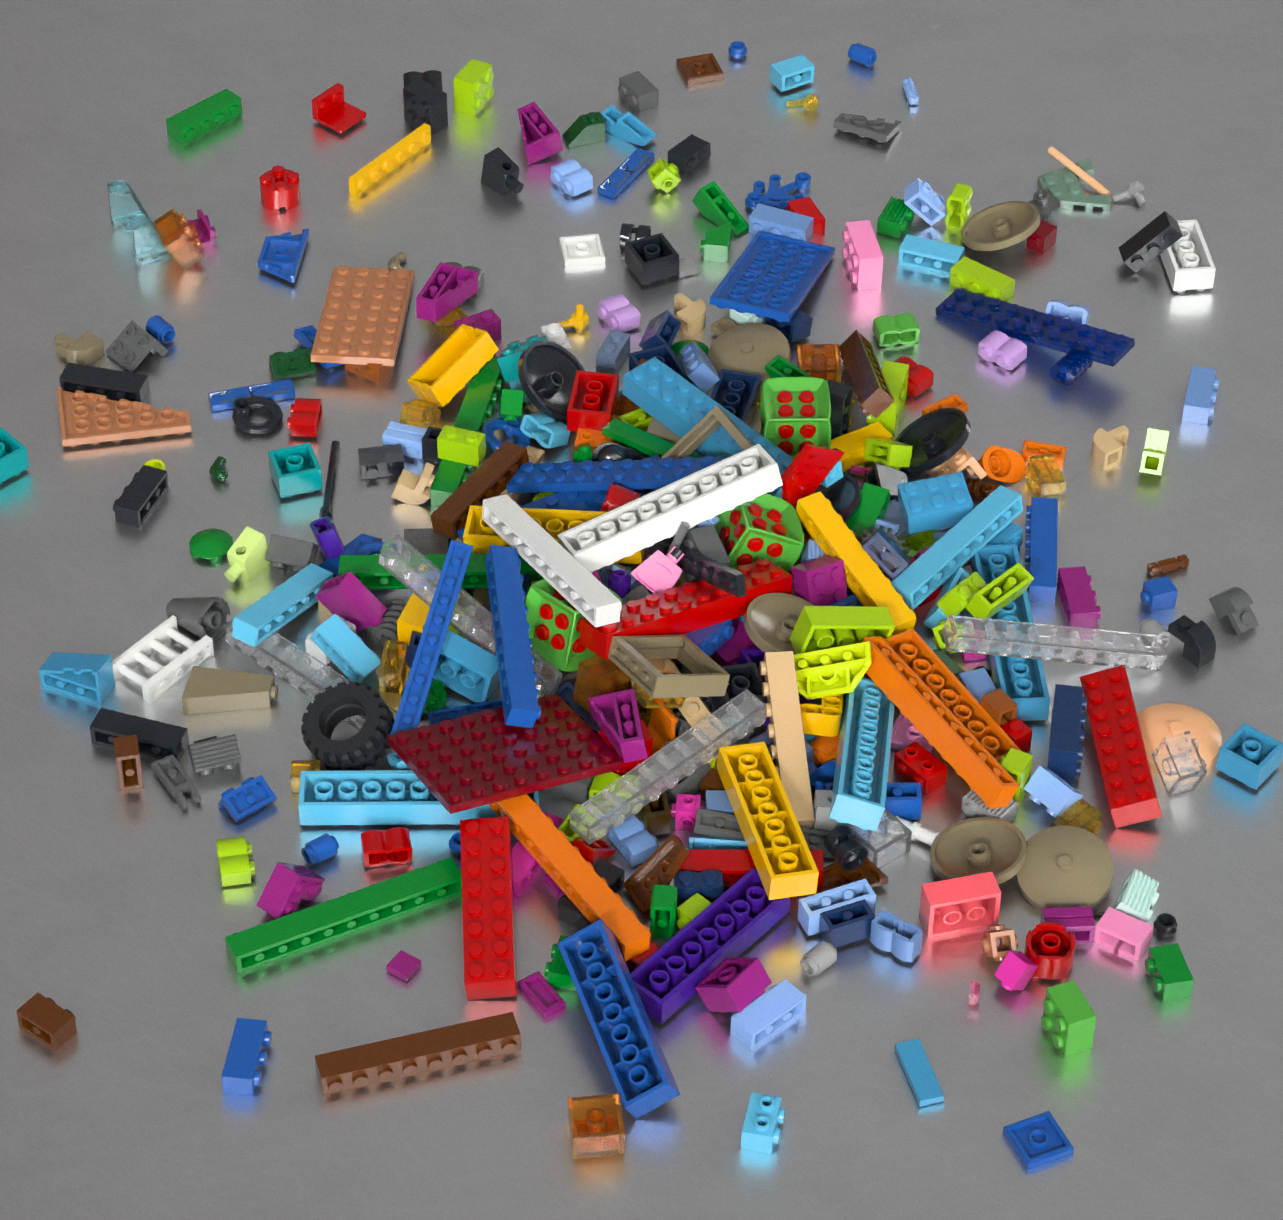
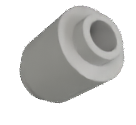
M1148 618L1139 626L1141 637L1154 650H1161L1169 645L1171 635L1157 620Z
M821 941L803 955L800 965L809 976L819 975L837 961V950L831 943Z

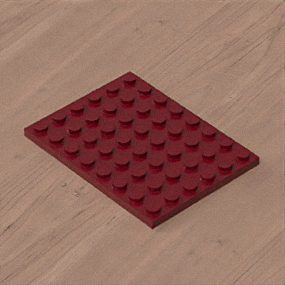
M557 693L547 694L544 697L538 698V705L541 706V715L539 719H536L533 728L505 725L503 707L388 735V745L450 814L620 770L623 767L621 758Z

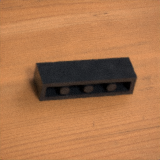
M68 362L59 377L60 387H62L63 391L75 393L76 390L85 393L105 395L107 399L114 401L126 399L130 402L144 403L150 392L148 375Z
M101 708L90 725L92 743L114 748L113 738L137 735L140 755L156 759H162L173 754L177 761L180 762L188 748L187 745H189L187 728Z

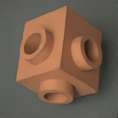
M1005 925L990 926V931L983 932L984 938H981L983 953L986 952V956L994 958V961H1003L1009 951H1017L1018 938L1013 929L1005 928ZM996 938L1000 940L999 946L996 945Z

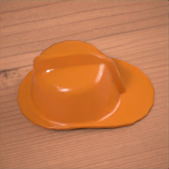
M1000 446L988 447L980 460L977 461L987 473L985 477L1005 483L1020 481L1026 471L1023 457L1018 452Z

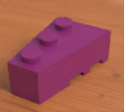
M634 689L588 698L592 718L623 762L627 763L648 758Z

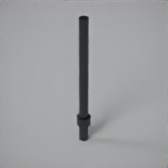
M333 441L331 444L323 507L320 508L319 514L320 518L329 516L332 519L333 509L331 507L340 449L339 441Z

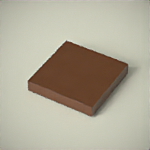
M713 53L676 60V65L687 85L724 79V73Z

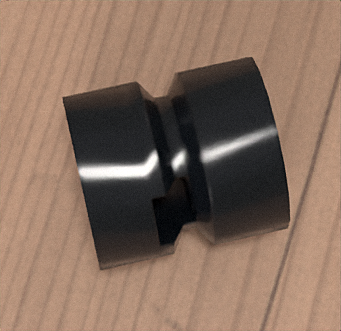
M622 223L619 242L620 249L625 250V243L631 242L632 234H635V240L651 236V226L639 225L636 228L634 224Z
M846 825L838 826L831 830L824 840L826 849L835 857V860L843 870L852 871L859 868L868 857L867 848L850 827Z

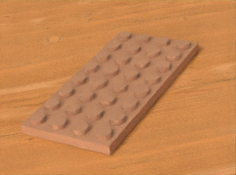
M334 266L311 351V362L360 365L376 363L382 364V366H394L415 279V271L407 269Z

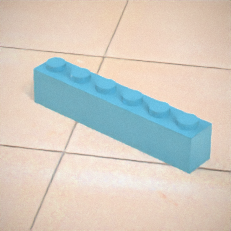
M310 563L294 576L288 578L284 583L275 587L270 593L261 597L253 605H250L246 610L237 614L232 621V637L256 647L318 602L315 595L326 580L333 578L334 573Z

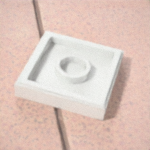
M599 234L559 237V245L565 267L605 264V256Z

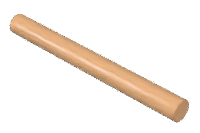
M1053 146L1049 148L1048 153L1097 192L1106 194L1107 197L1110 195L1108 189Z

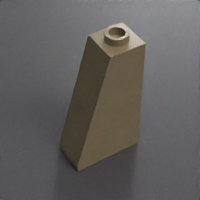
M193 666L182 695L183 714L193 715L270 708L273 699H277L278 685H275L274 675Z

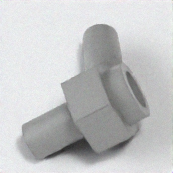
M1138 182L1129 184L1128 190L1111 195L1113 202L1130 198V200L1136 199L1139 207L1146 204L1143 198L1145 189Z

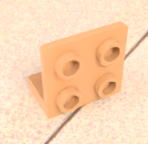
M963 447L946 462L926 471L931 478L961 472L963 469L971 477L976 475L980 480L987 475L975 458Z

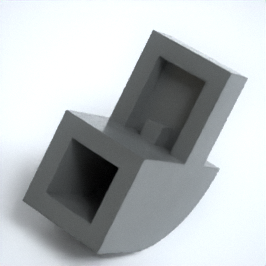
M1232 587L1209 598L1218 619L1228 615L1237 636L1259 625L1250 607V604L1254 602L1243 589Z

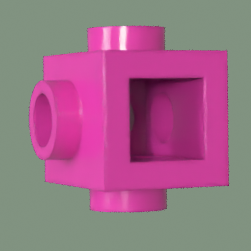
M677 794L676 803L671 805V818H675V831L694 832L697 808L705 809V805H701V795Z

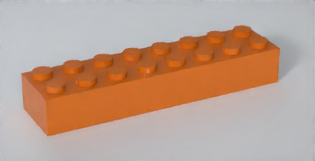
M914 629L884 638L892 649L998 762L1003 755H1007L1010 748L1021 751Z

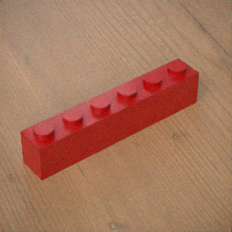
M688 849L689 854L678 872L720 871L723 875V887H731L752 868L757 869L749 850ZM810 850L819 871L817 888H823V850Z

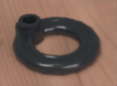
M264 397L238 398L233 403L232 419L235 425L243 432L263 435L276 430L282 423L283 412L280 406L273 400ZM254 408H262L270 413V419L260 424L249 422L245 417Z

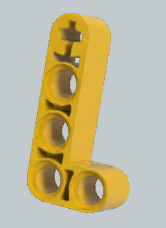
M843 694L822 697L820 705L800 704L803 733L827 737L839 735Z

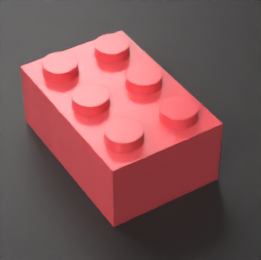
M993 872L978 873L922 884L919 919L927 939L998 925L1001 891Z

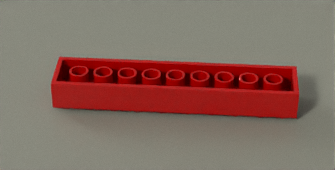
M758 559L754 563L740 565L738 568H735L744 573L746 596L736 597L702 580L687 582L682 586L669 588L658 594H650L645 598L636 601L632 600L622 605L619 622L595 628L585 617L581 618L580 644L608 661L610 660L608 654L612 636L683 635L726 620L744 616L749 604L760 595L767 593H786L792 595V575L767 559Z

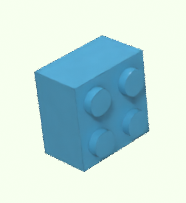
M1244 723L1219 748L1216 769L1256 790L1281 764L1283 743Z

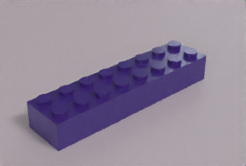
M752 868L630 973L647 1015L663 1024L698 993L695 986L726 957H739L790 912V897L769 900L758 871Z

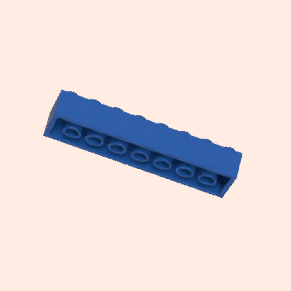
M600 919L557 943L624 1108L637 1119L681 1095L612 930Z

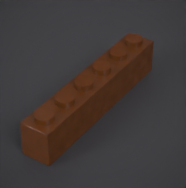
M505 441L430 515L433 532L455 540L458 537L457 530L465 528L470 505L483 506L484 499L499 496L507 488L506 485L521 465L529 462L527 448Z

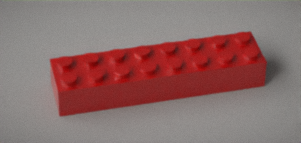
M1125 665L1079 676L1081 685L1084 687V697H1087V712L1115 827L1120 828L1162 817Z
M509 816L460 820L464 985L467 999L517 996L512 837Z

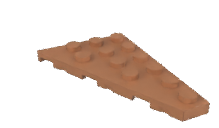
M56 387L63 447L192 432L188 411L173 410L167 407L161 410L151 408V404L136 401L130 402L126 399L114 401L107 399L105 395L85 393L79 390L73 393L63 391L62 387Z

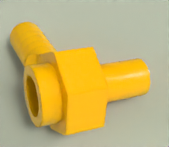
M578 304L576 305V312L571 315V318L556 323H561L563 329L574 327L577 330H583L589 324V316L584 312V305Z

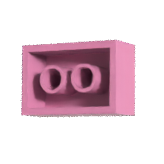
M870 220L846 222L845 231H842L844 247H841V255L843 259H846V269L850 271L851 283H855L857 291L881 289L883 254Z

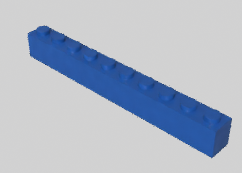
M491 544L485 558V567L505 725L533 728L536 719L540 718L541 706L538 705L537 701L539 689L535 686L537 674L533 671L534 655H531L530 623L526 619L528 607L524 604L526 592L522 589L523 574H520L521 558H518L517 548Z

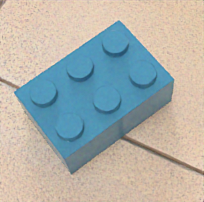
M962 472L898 484V503L909 534L956 525L973 510V502Z
M448 630L433 679L442 681L445 686L475 703L487 702L497 691L500 681L497 656L482 649L477 644L464 639L457 633Z

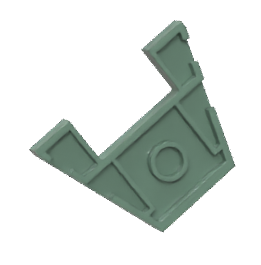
M1090 159L1075 163L1087 174L1094 176V168ZM1067 167L1038 176L1037 183L1039 188L1048 190L1052 197L1058 198L1061 203L1060 207L1073 208V205H1080L1089 210H1093V207H1103V211H1110L1111 204L1107 195L1086 196L1078 180L1079 177Z

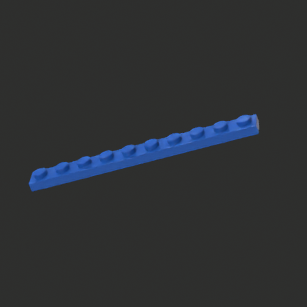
M454 540L450 542L390 735L396 734L399 731L416 729L419 726L473 551L472 545Z

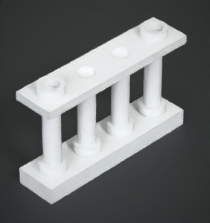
M172 615L132 647L112 660L114 682L123 675L142 686L143 701L151 705L190 675L193 666L200 667L214 656L213 639L205 635L199 641H193L178 632L177 619ZM170 639H174L188 649L179 654L164 644ZM154 651H158L172 661L166 666H162L148 656ZM141 663L156 672V674L147 679L132 670V668Z

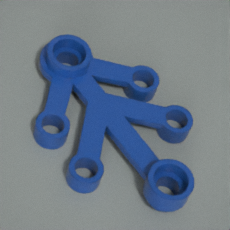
M804 172L795 175V182L777 189L781 185V176L773 174L769 177L770 185L768 192L763 195L761 193L765 192V183L763 181H756L753 184V192L749 193L745 199V205L754 210L758 203L787 210L786 201L804 198V196L801 194L785 193L795 189H808L811 184V176ZM771 199L783 200V201H778V202H777V201H771Z

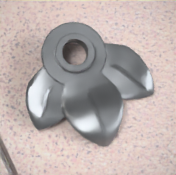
M1046 189L1037 190L1033 195V200L1029 201V203L1037 207L1040 219L1043 221L1049 219L1051 211L1059 210L1061 206L1060 200L1052 197V194Z

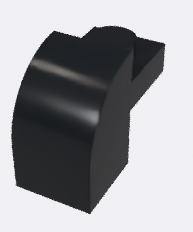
M1183 615L1168 625V632L1184 643L1182 657L1194 666L1200 668L1215 658V637L1204 621L1201 620L1196 624L1190 618Z

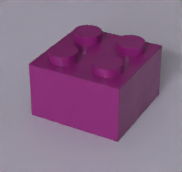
M826 555L791 567L795 596L815 606H830L848 597L844 562L842 559Z
M726 957L695 988L708 1011L740 1013L755 998L761 996L765 992V988L772 982L759 958Z

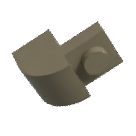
M85 332L77 340L62 333L54 337L56 353L66 357L67 363L89 366L105 355L103 339L89 332Z

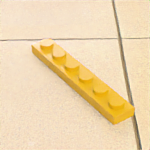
M422 124L350 176L349 194L356 197L424 146L428 145L431 142L430 125Z

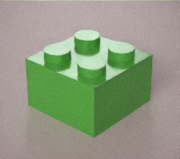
M1071 980L1046 988L1041 1023L1046 1031L1048 1030L1052 1036L1054 1046L1060 1049L1064 1057L1092 1049L1097 1016L1075 981Z

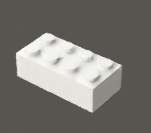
M1177 221L1183 236L1160 254L1173 291L1213 288L1216 268L1198 221Z

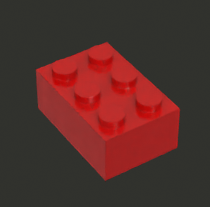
M576 371L567 409L568 431L577 432L578 428L602 431V428L613 420L619 394L618 374Z

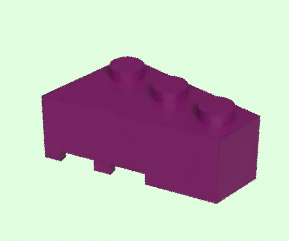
M535 102L517 109L529 165L563 151L560 132Z
M440 262L416 297L417 318L437 322L478 292V271Z

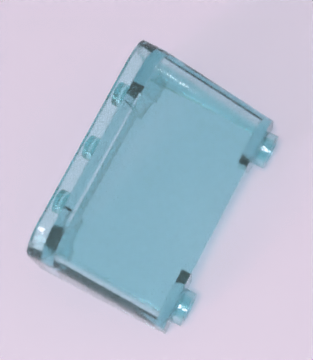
M123 180L108 183L107 190L111 223L114 228L121 224L126 226L127 231L132 230L135 250L134 262L137 267L170 258L173 255L172 244L152 211L134 189Z

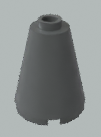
M219 597L174 598L167 604L166 613L168 618L174 615L178 625L198 637L203 638L207 635L213 641H217L225 634L229 622H226L227 614L230 615V608L228 603Z

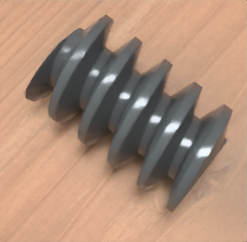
M392 600L382 616L383 620L374 630L376 640L384 647L390 649L398 647L397 620L407 604L404 600Z

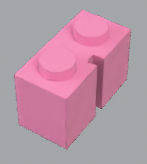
M1108 907L1096 925L1094 942L1114 951L1119 942L1123 940L1124 942L1119 948L1118 953L1139 961L1151 943L1154 926Z

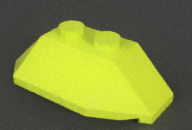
M870 642L795 654L794 662L798 693L807 700L853 692L872 664Z

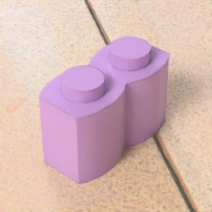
M618 294L598 301V316L601 320L603 319L608 323L611 330L624 333L641 327L639 311L629 303L624 295Z
M994 330L979 342L978 354L989 362H995L1003 369L1013 370L1027 358V346L1020 340L1009 338L1003 332Z

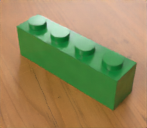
M226 88L167 118V135L183 145L241 115V98Z
M864 483L861 490L862 499L860 506L846 523L849 530L851 529L854 532L855 537L857 535L863 536L862 531L864 529L870 533V528L872 526L875 527L876 520L878 518L883 519L891 502L889 489Z

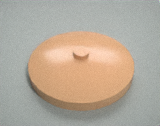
M1164 703L1150 706L1138 713L1151 770L1173 776L1193 775L1208 769L1218 759L1219 748L1222 745L1221 732L1212 718L1204 712L1183 704Z

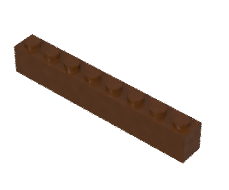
M855 330L839 346L840 357L844 361L843 365L847 368L845 371L850 375L848 378L852 382L851 386L855 389L854 393L858 397L857 401L860 403V409L867 416L871 414L877 418L894 402V398L871 343Z
M513 1012L315 1055L316 1074L323 1095L337 1093L347 1089L387 1082L392 1079L413 1076L423 1072L436 1071L441 1068L521 1051V1034Z

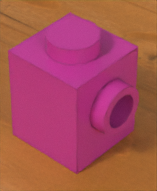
M1009 951L994 976L1001 980L1000 985L1009 991L1024 990L1039 965L1021 951Z

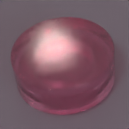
M970 981L968 1006H978L979 982Z

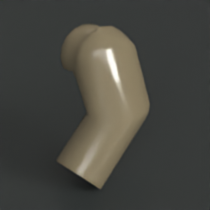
M401 251L388 261V269H403L400 264L407 260L406 254Z

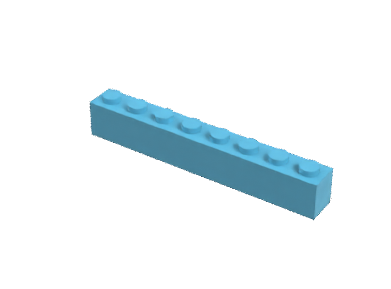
M1000 485L952 529L948 530L925 553L921 554L897 578L891 581L893 588L902 595L909 609L914 610L1023 512L1021 494Z

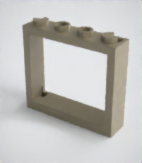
M716 405L660 459L671 457L672 459L688 457L721 425L743 450L754 445L732 419Z
M685 635L612 636L608 658L651 698L725 696L730 674ZM647 659H678L693 674L663 675Z

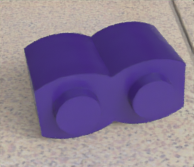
M323 516L311 522L310 528L324 556L334 559L342 555L345 547L330 517Z

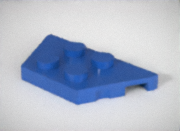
M303 229V234L291 236V232L266 237L258 259V268L291 283H295L309 238V229Z

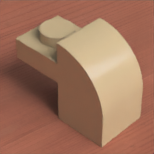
M681 293L675 295L674 313H676V319L681 323L679 331L691 338L705 328L706 305L702 299L694 302Z
M1122 425L1108 432L1103 428H1099L1094 433L1091 457L1103 470L1121 463L1122 448L1127 446L1129 429Z
M426 462L419 476L403 469L391 497L406 504L418 505L425 503L430 498V489L435 477L432 474L434 465Z

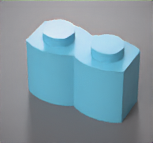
M542 412L524 415L520 426L521 431L526 436L535 438L545 448L567 445L571 431L567 430V426L564 423L556 422L555 419Z

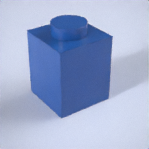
M1168 576L1145 581L1140 593L1141 602L1147 606L1151 613L1175 607L1178 590Z

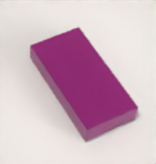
M539 971L517 981L520 991L544 1019L566 1009V1002Z

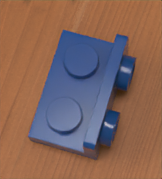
M262 775L255 779L253 777L247 778L235 790L233 787L227 789L221 794L222 798L218 805L220 808L225 807L235 823L275 802L277 797Z

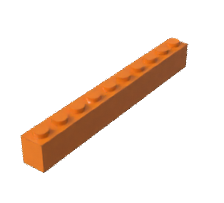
M881 636L864 637L862 642L869 641L871 644L872 664L866 671V674L873 680V683L900 709L901 714L911 721L914 728L922 733L927 742L955 769L956 774L967 782L970 789L978 794L987 807L990 809L1007 807L1020 785Z
M525 794L489 804L491 810L498 817L509 816L511 833L587 920L593 924L601 919L612 930L625 962L649 950L651 933L648 927L639 922L634 911L624 905L619 894L614 893L609 888L607 881L595 872L590 862L585 861L578 848L569 843L564 832L559 831L554 826L552 819L541 811L536 801H532Z

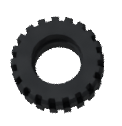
M350 681L349 684L345 682L337 683L335 687L329 686L325 688L326 691L322 694L319 692L314 697L316 700L313 703L310 702L307 706L308 712L303 714L302 722L304 724L301 726L303 741L316 761L323 768L331 771L366 770L365 768L368 766H375L377 764L376 761L379 758L383 759L387 754L386 749L391 748L388 745V735L391 734L395 721L389 707L375 689H371L369 685L365 683L360 685L354 681ZM355 715L366 716L363 727L356 735L342 741L331 740L335 727L341 721Z

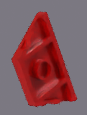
M806 444L781 475L783 483L780 486L782 487V499L789 502L796 510L797 501L814 493L844 455V452L837 448L829 449L825 446L817 447L812 444Z

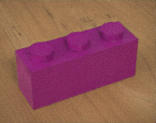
M1085 566L1059 568L1057 588L1069 630L1095 629L1097 627V619L1101 618L1100 606H1096V592L1091 589V575H1087Z

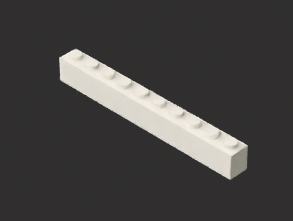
M507 494L483 500L482 520L512 548H517L518 554L595 628L620 621L621 601Z

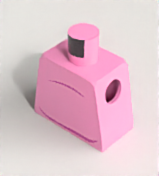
M675 546L666 556L657 550L633 570L631 575L653 594L664 592L666 589L674 588L683 570L676 564L685 554Z

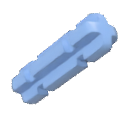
M903 78L902 85L909 104L917 105L919 103V96L912 78Z

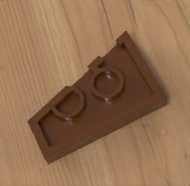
M672 834L622 884L642 913L648 918L650 917L653 886L670 885L689 854L686 846L675 834Z

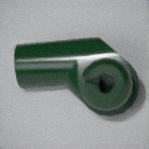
M218 456L214 461L209 473L214 479L224 482L228 477V473L223 468L227 462L221 456Z

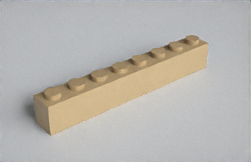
M793 651L765 652L764 661L760 662L761 676L765 675L762 691L763 696H767L768 703H765V715L770 717V724L767 726L768 738L773 740V745H770V756L772 759H775V768L799 826L813 829L815 819Z

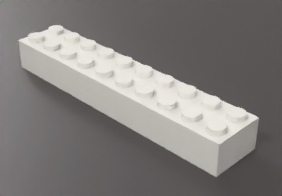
M757 444L557 536L561 546L592 574L604 566H609L615 561L631 556L646 547H651L659 541L673 537L683 521L690 525V529L705 520L713 519L716 515L732 510L738 505L752 501L760 495L774 491L783 485L779 468L774 459L760 444Z

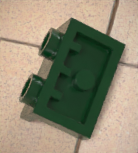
M297 348L292 352L284 353L280 351L269 355V367L272 369L274 381L316 374L315 364L311 362V348Z

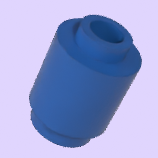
M860 43L852 44L848 50V57L853 62L867 67L874 64L877 59L875 49Z
M153 316L147 321L146 331L157 341L165 344L173 341L176 334L174 327L161 316Z
M325 833L306 843L305 847L301 849L302 856L308 865H318L337 855L339 844L333 835L330 836Z

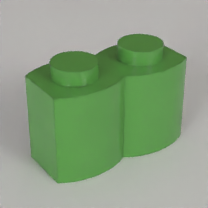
M902 313L894 317L885 315L873 320L872 331L881 347H891L897 344H914L919 341L920 328L913 314Z

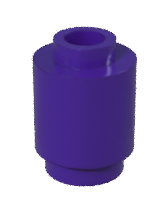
M623 570L614 571L608 577V588L620 598H624L631 589V576Z

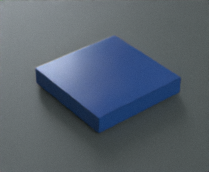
M1050 1111L1003 1127V1134L1027 1170L1073 1154V1146Z

